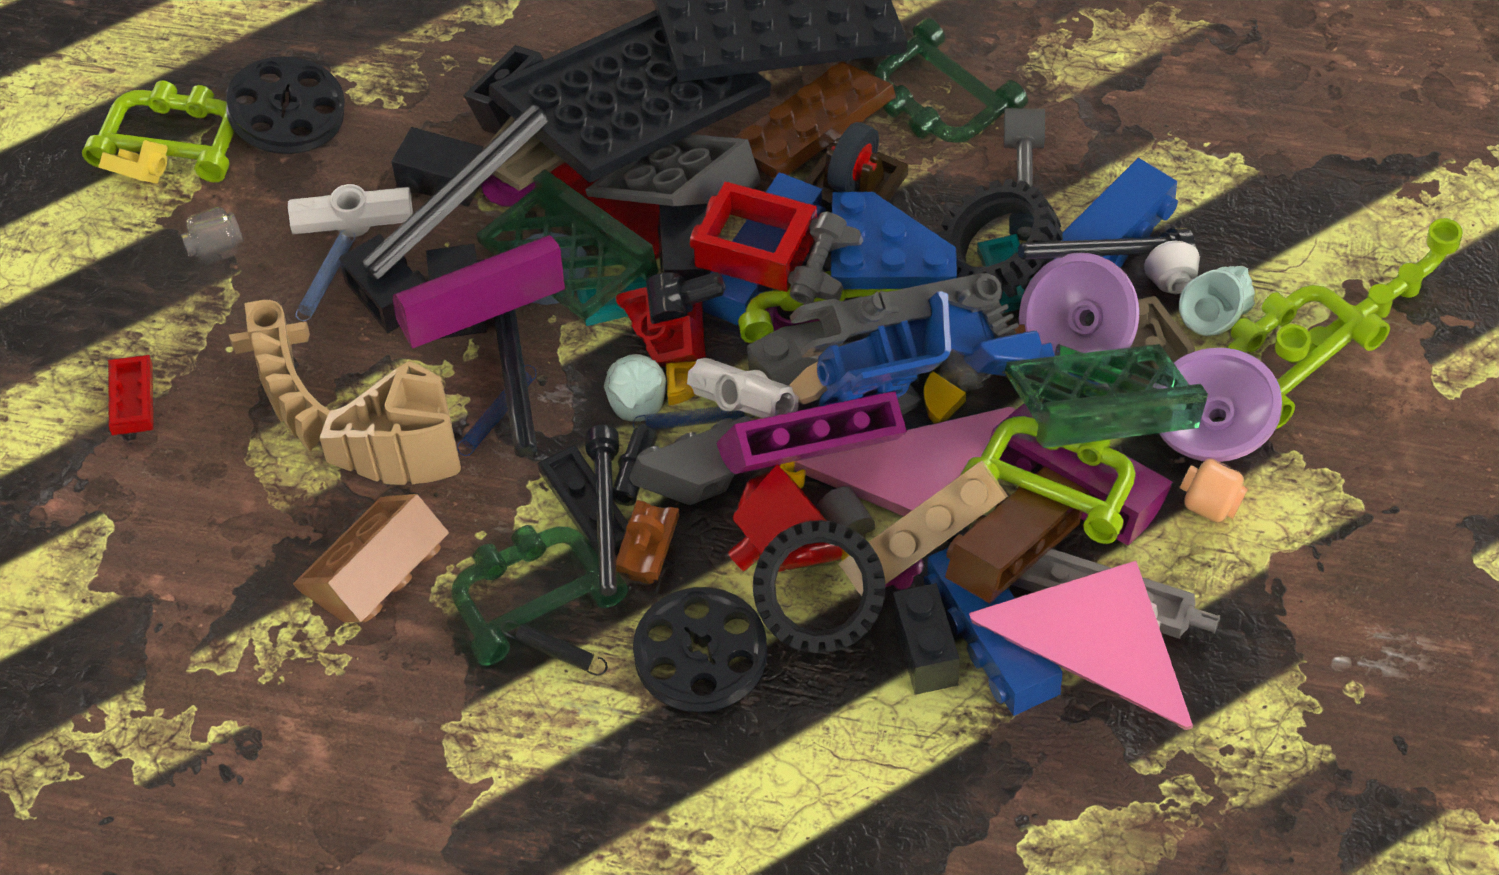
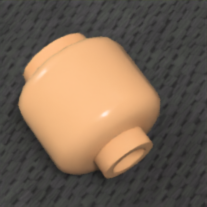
M1211 458L1206 459L1199 469L1191 465L1180 486V489L1187 492L1184 499L1185 507L1215 523L1224 521L1226 517L1233 519L1248 490L1247 487L1243 486L1244 477L1242 473Z

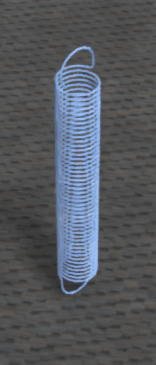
M342 231L300 303L299 308L301 305H304L314 313L340 267L338 258L340 255L342 256V254L347 253L353 243L351 241L349 244L346 241L345 245H340L343 243V240L340 241L342 239L341 236H344L341 235ZM338 247H340V248H341V249H340L341 251L338 252V253H339V254H338L339 256L336 257V256H335V255H336V254H335V253H336L335 251L338 250V249H337Z

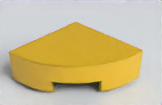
M696 361L666 363L668 406L683 403L696 395L692 387L687 385L688 370L693 368Z
M932 372L924 386V404L928 417L934 424L945 422L966 402V392L935 372Z

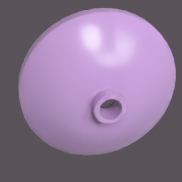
M1090 253L1067 254L1043 266L1029 282L1023 294L1019 311V325L1025 324L1026 332L1037 331L1041 343H1051L1054 353L1056 346L1060 344L1114 365L1124 357L1131 347L1139 323L1138 298L1128 276L1115 263ZM1093 312L1094 322L1087 326L1085 322L1088 313ZM1052 362L1045 363L1046 367L1044 369L1049 371Z
M1229 348L1202 349L1187 354L1175 361L1157 381L1151 401L1153 421L1163 440L1182 455L1200 461L1210 458L1219 462L1229 461L1255 451L1271 437L1279 423L1282 411L1280 387L1271 370L1254 356ZM1216 417H1222L1225 419L1220 422L1211 421Z

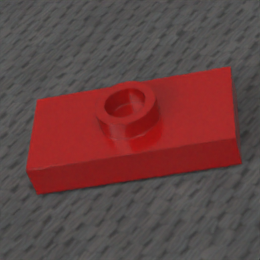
M150 355L108 360V415L111 435L154 430L153 363Z

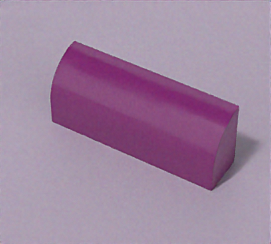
M547 235L394 294L393 305L396 320L411 348H416L565 290L561 249L555 239Z
M893 391L734 424L716 443L726 467L732 473L738 474L776 466L777 464L781 465L897 440L907 430L896 392Z
M1027 400L1003 421L1012 417L1026 416L1044 422L1046 417L1040 413V406ZM999 423L995 428H993L992 433H991V437H992V435L994 434L996 428H997L1001 423ZM1077 428L1070 431L1081 437L1086 435V432ZM1024 433L1015 434L1011 437L999 459L1034 474H1037L1046 466L1089 490L1088 495L1106 501L1118 477L1117 471L1103 463L1095 466L1087 465L1078 458L1077 453L1062 447L1056 450L1046 449L1039 444L1036 437ZM1126 456L1132 462L1136 476L1134 485L1119 512L1123 519V526L1116 539L1129 546L1152 522L1164 503L1173 482ZM1083 512L1081 519L1085 521L1088 514Z

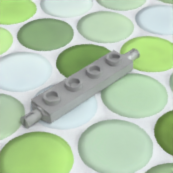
M1051 549L1011 585L1031 592H1038L1111 569V567ZM1142 577L1150 602L1157 605L1158 616L1156 619L1161 622V633L1180 639L1181 635L1191 625L1215 634L1220 615L1196 609L1194 593Z

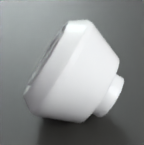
M1183 241L1162 243L1155 247L1148 255L1144 263L1145 273L1160 290L1167 293L1180 294L1186 284L1198 276L1199 252L1193 245Z

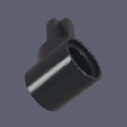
M714 272L687 281L676 273H660L648 278L646 289L651 323L656 324L688 316L687 313L693 310V304L722 296L726 290L722 275Z

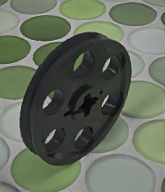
M282 56L255 61L241 69L233 77L227 89L226 113L232 129L245 142L264 151L279 154H296L316 149L331 140L343 123L345 99L340 83L328 70L305 59ZM265 74H275L280 79L270 83L263 81L260 77ZM309 78L316 80L319 84L314 87H305L299 81ZM286 92H289V105L286 106L285 117L282 118V105L285 103ZM241 96H251L257 101L244 105L236 99ZM320 105H328L334 108V111L329 114H322L317 112L315 108ZM261 122L269 124L272 128L268 131L260 132L254 130L252 125ZM297 127H304L309 129L311 133L307 136H296L291 130Z
M693 587L679 590L657 601L641 618L633 640L635 667L644 687L662 703L688 712L719 710L744 698L759 682L767 662L766 632L756 611L735 594L711 587ZM695 603L706 605L709 608L708 614L699 619L688 617L685 614V610ZM732 619H743L749 624V627L741 634H732L725 629V625ZM656 626H667L673 631L670 638L665 641H654L648 636L650 630ZM691 638L693 639L695 645L698 644L702 648L708 646V655L710 661L708 660V656L706 654H702L701 651L697 650L693 652ZM741 656L747 657L753 663V666L748 671L742 673L734 672L728 667L732 659ZM660 664H669L676 669L675 674L666 680L654 678L651 672L654 667ZM702 679L710 680L716 685L714 692L706 696L695 694L691 687L695 682Z

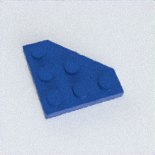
M833 192L832 213L842 217L847 222V226L858 229L863 238V242L859 246H845L832 250L831 277L841 282L843 289H905L957 278L955 246L874 192Z

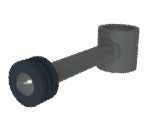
M1005 108L1004 148H1015L1017 150V184L1021 180L1032 186L1033 149L1044 148L1045 109ZM1011 213L1009 216V234H1017L1019 240L1027 241L1034 225V217L1028 213Z

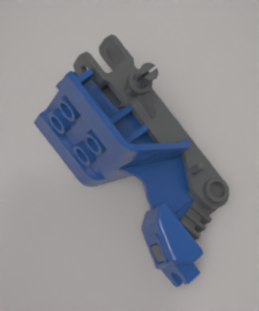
M980 273L890 292L880 291L879 294L876 292L874 295L845 301L829 299L809 303L798 307L790 315L792 323L819 319L822 322L826 337L810 341L800 350L803 358L819 355L817 374L821 384L827 388L820 397L819 407L893 391L896 392L897 399H899L909 389L910 382L918 378V374L934 370L948 358L951 351L963 354L964 361L978 373L1020 377L1027 372L1043 369L1046 367L1045 363L1054 361L1056 357L1052 344H1042L1037 331L1016 334L1015 329L1019 327L1018 323L1008 327L1007 322L1014 316L1012 313L1005 317L1002 316V313L1009 307L1007 304L1004 306L1000 305L1001 284L995 276L988 273Z

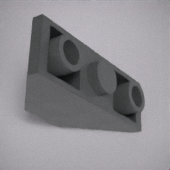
M747 415L734 421L731 418L719 421L710 430L699 434L689 432L679 437L673 444L662 448L652 446L643 450L636 458L629 476L630 481L635 486L687 505H693L726 492L735 474L723 462L716 442L734 424L751 421L750 417Z

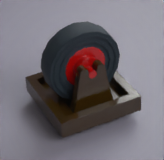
M861 122L851 124L842 136L831 144L805 180L806 183L822 189V203L826 211L832 213L833 192H874L889 202L907 177V163L878 152L879 134L871 126Z

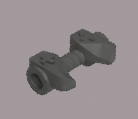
M822 212L818 218L811 221L809 226L810 234L815 244L806 266H796L795 270L790 272L788 282L792 288L790 296L803 304L813 303L815 298L825 300H839L843 291L841 282L823 272L822 266H824L829 251L845 246H859L863 242L860 231L847 226V222L842 217L834 213Z

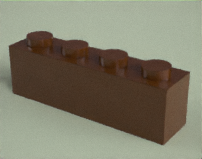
M1046 466L1036 474L1087 495L1089 494V490ZM1018 487L1017 491L1010 497L998 503L990 514L980 516L972 529L964 536L959 534L954 538L946 554L950 561L945 578L990 604L1078 526L1083 512Z

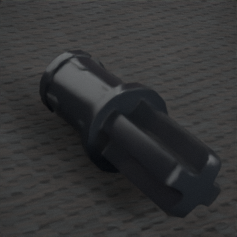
M640 424L638 428L633 430L625 454L621 455L618 459V466L620 468L613 485V501L620 505L632 506L637 501L640 487L633 485L629 476L637 456L643 450L655 446L658 437L657 431L649 428L648 425Z

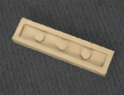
M983 461L974 465L869 541L882 564L885 584L1008 497ZM848 556L839 563V566L862 596L864 591L862 573L854 558Z

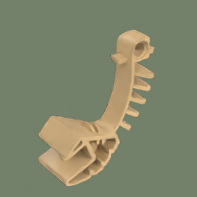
M273 300L245 303L247 332L230 334L229 338L236 354L254 351L259 379L276 416L281 422L284 421L289 432L294 437L298 436L306 449L311 451L320 441L327 463L350 472L356 469L358 475L376 482L382 480L384 484L405 485L407 481H410L411 484L428 483L457 475L460 472L461 464L441 377L414 362L408 361L397 367L348 405L339 409L329 410L308 392L294 368L292 344L308 342L310 333L307 322L287 325L282 306Z

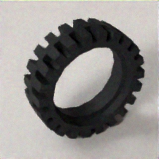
M1005 179L1004 185L996 180L990 182V190H986L983 185L975 188L976 196L973 198L968 193L961 198L964 204L962 207L954 204L949 210L953 219L944 218L941 225L945 231H939L938 236L956 247L957 278L980 273L993 275L1001 284L1002 294L999 299L1001 300L1003 291L1009 298L1018 295V286H1021L1025 291L1030 279L1043 266L1054 260V258L1023 260L1017 252L998 264L989 267H972L966 263V254L970 242L978 231L997 217L1009 213H1028L1034 217V225L1030 237L1025 243L1063 240V232L1060 229L1062 227L1060 220L1052 206L1035 186H1030L1027 182L1021 180L1017 184L1014 179Z
M823 520L807 521L782 531L766 546L755 568L753 596L759 616L775 637L790 647L801 651L828 653L846 648L857 642L874 625L881 612L885 598V576L882 564L875 550L859 533L836 522ZM824 542L840 547L854 558L862 573L864 591L859 608L847 622L834 629L814 631L798 626L784 614L777 601L775 581L780 565L792 551L805 544Z

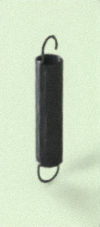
M508 620L501 624V631L505 635L528 647H532L540 652L542 651L544 654L546 653L558 660L560 659V661L562 660V662L564 661L574 667H578L592 675L599 676L607 671V662L602 657H598V659L604 661L605 670L599 674L589 671L594 653L592 654L582 648L580 649L576 645L574 646L535 628L533 629V627L531 628V626L529 627L523 623L520 624L514 638V636L507 634L503 630V625L507 622H512L516 625L518 623Z

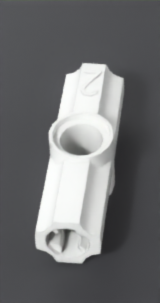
M346 184L336 188L328 196L290 199L288 201L292 235L338 230L339 232L342 231L341 234L344 236L354 237L355 233V237L366 233L371 226L404 223L413 214L409 187L365 192L360 186Z
M709 358L697 359L693 368L688 370L687 385L692 387L694 394L715 401L724 411L740 410L760 418L798 411L799 396L794 394L792 387L768 379L765 373L760 370L744 371Z

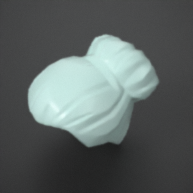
M1244 266L1220 267L1216 270L1205 272L1189 281L1184 287L1179 300V312L1184 324L1195 333L1203 336H1214L1231 329L1240 319V316L1248 313L1255 304V292L1252 286V279L1248 274V268Z
M632 354L618 359L611 365L607 371L604 389L610 406L618 417L627 421H634L635 419L636 422L645 420V416L642 415H646L647 420V415L649 419V414L651 418V414L653 417V414L655 416V413L657 414L660 411L666 394L667 380L663 369L655 360L644 355Z

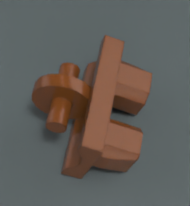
M636 501L616 559L617 572L628 574L629 578L633 581L648 584L658 580L679 518V508H659L645 501Z

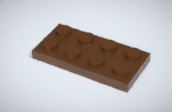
M841 61L831 66L827 72L810 84L803 86L785 102L772 108L768 114L754 124L744 128L734 138L748 139L759 171L774 179L779 172L789 175L832 144L837 138H840L851 124L862 122L894 99L896 95L893 84Z

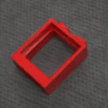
M725 181L718 195H713L710 198L702 224H697L692 231L690 247L694 249L695 267L788 292L791 286L788 282L790 272L794 271L796 266L802 265L814 242L809 226L811 221L817 218V206ZM730 215L786 230L774 253L718 238Z

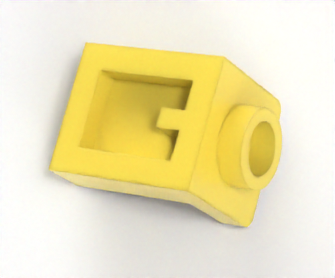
M144 140L140 154L120 148L118 155L102 152L99 168L141 181L158 184L159 178L167 166L166 153L168 147L160 143Z

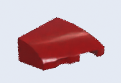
M646 287L615 294L617 304L625 310L633 323L631 326L635 333L643 339L648 354L659 366L666 367V363L697 361V359L706 358L702 302L693 304V310L687 313L688 316L652 324Z

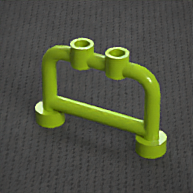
M158 81L153 91L133 90L119 96L111 105L99 134L92 135L87 139L82 150V156L89 164L99 168L102 152L116 155L119 148L140 152L143 141L147 140L166 145L168 147L166 156L197 160L194 170L200 178L209 182H220L225 178L230 165L225 154L235 131L232 129L227 118V102L214 99V93L209 88L197 85L192 88L190 95L177 94V89L172 83ZM137 105L149 106L153 111L161 114L168 113L170 109L186 111L195 118H204L207 114H215L222 117V122L212 146L116 134L126 111Z
M1310 285L1301 287L1286 298L1279 292L1270 294L1262 304V312L1265 315L1261 319L1253 323L1249 318L1244 317L1234 324L1230 333L1234 341L1227 348L1242 352L1256 351L1264 343L1267 334L1278 325L1283 327L1292 322L1297 314V310L1308 302L1314 301L1323 304L1346 323L1277 379L1282 397L1281 417L1276 427L1278 429L1289 421L1295 410L1294 402L1285 396L1288 392L1352 340L1367 351H1373L1378 348L1389 334V324L1376 314H1369L1365 317L1338 294L1324 286Z
M1057 413L1049 414L1044 422L1026 416L1012 417L1003 421L996 428L981 457L969 459L961 473L962 475L974 465L983 461L997 481L1001 479L1087 513L1088 516L1083 525L1085 533L1094 541L1103 544L1114 542L1123 526V519L1119 512L1134 485L1136 476L1132 462L1124 454L1109 447L1111 441L1104 431L1090 429L1085 437H1081L1068 432L1070 429L1069 421ZM1024 433L1036 437L1039 444L1046 449L1056 450L1062 447L1077 453L1078 458L1087 465L1095 466L1100 463L1108 465L1117 471L1118 477L1106 501H1103L999 459L1011 437L1015 434Z

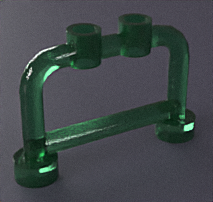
M928 17L913 27L914 37L907 42V53L888 56L879 64L874 76L893 84L889 79L890 75L918 53L987 105L984 110L965 125L950 127L941 120L940 115L934 108L930 106L924 108L915 101L912 93L905 86L893 84L896 97L885 104L883 108L894 118L902 112L912 117L908 121L909 127L920 139H924L932 133L937 138L946 142H966L1003 115L1005 108H1024L1028 105V96L1017 82L1008 80L994 92L940 51L938 47L945 42L944 32L936 21Z
M532 525L522 526L511 537L514 545L500 552L494 544L489 543L480 546L472 556L475 564L468 566L457 575L453 581L451 595L456 608L474 636L470 648L481 665H493L501 661L509 653L510 644L501 631V624L505 621L511 620L518 623L517 625L512 622L505 623L503 630L508 632L519 627L521 623L525 624L589 592L601 608L612 607L625 598L628 593V587L618 572H616L617 592L612 596L600 594L598 556L588 540L578 530L570 527L556 526L537 533ZM565 543L573 549L588 574L491 621L485 622L469 595V588L472 584L484 578L486 580H495L506 572L507 567L521 560L526 562L535 561L545 553L546 548L555 544Z

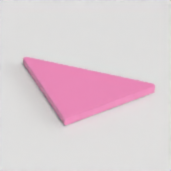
M1006 407L910 429L897 440L795 461L794 470L798 472L804 469L805 475L835 488L848 486L852 488L857 497L905 516L958 478L969 459L981 457L990 440L993 428L1012 414L1015 409Z
M1137 561L969 613L973 624L979 627L982 626L1004 637L1005 640L1035 655L1038 654L1061 666L1063 669L1093 684H1097L1119 695V697L1177 724L1185 730L1193 728Z

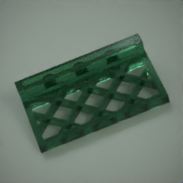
M546 169L533 178L535 188L476 234L477 240L481 245L493 254L498 255L537 240H522L523 230L544 228L543 237L547 235L551 236L552 227H570L572 229L571 236L553 237L560 248L571 247L570 257L562 258L563 269H569V277L564 280L565 290L550 296L584 321L638 277L647 281L648 278L659 272L652 244ZM536 204L545 209V217L524 218V214ZM516 230L515 240L498 242L494 239L502 231ZM595 245L599 248L598 255L577 257V250L580 246ZM623 265L627 268L620 275L604 277L605 266ZM598 267L597 277L575 279L576 268ZM596 289V294L584 304L574 298L575 290Z
M1160 344L1006 362L1004 371L1038 423L1036 438L1043 448L1196 429L1200 426L1208 393L1201 384L1189 385ZM1154 360L1159 369L1157 370L1138 362ZM1109 365L1122 370V372L1117 374L1099 366ZM1072 370L1084 376L1080 379L1061 371ZM1133 374L1151 382L1149 385L1128 378V375ZM1024 375H1035L1045 380L1041 384L1026 378ZM1093 378L1112 385L1109 390L1089 381ZM1052 383H1056L1073 390L1070 395L1050 386ZM1160 384L1168 388L1157 389L1156 386ZM1119 389L1128 391V393L1120 394L1117 392L1119 391ZM1081 393L1090 396L1087 398H1078ZM1043 398L1051 402H1046L1043 405L1041 399Z

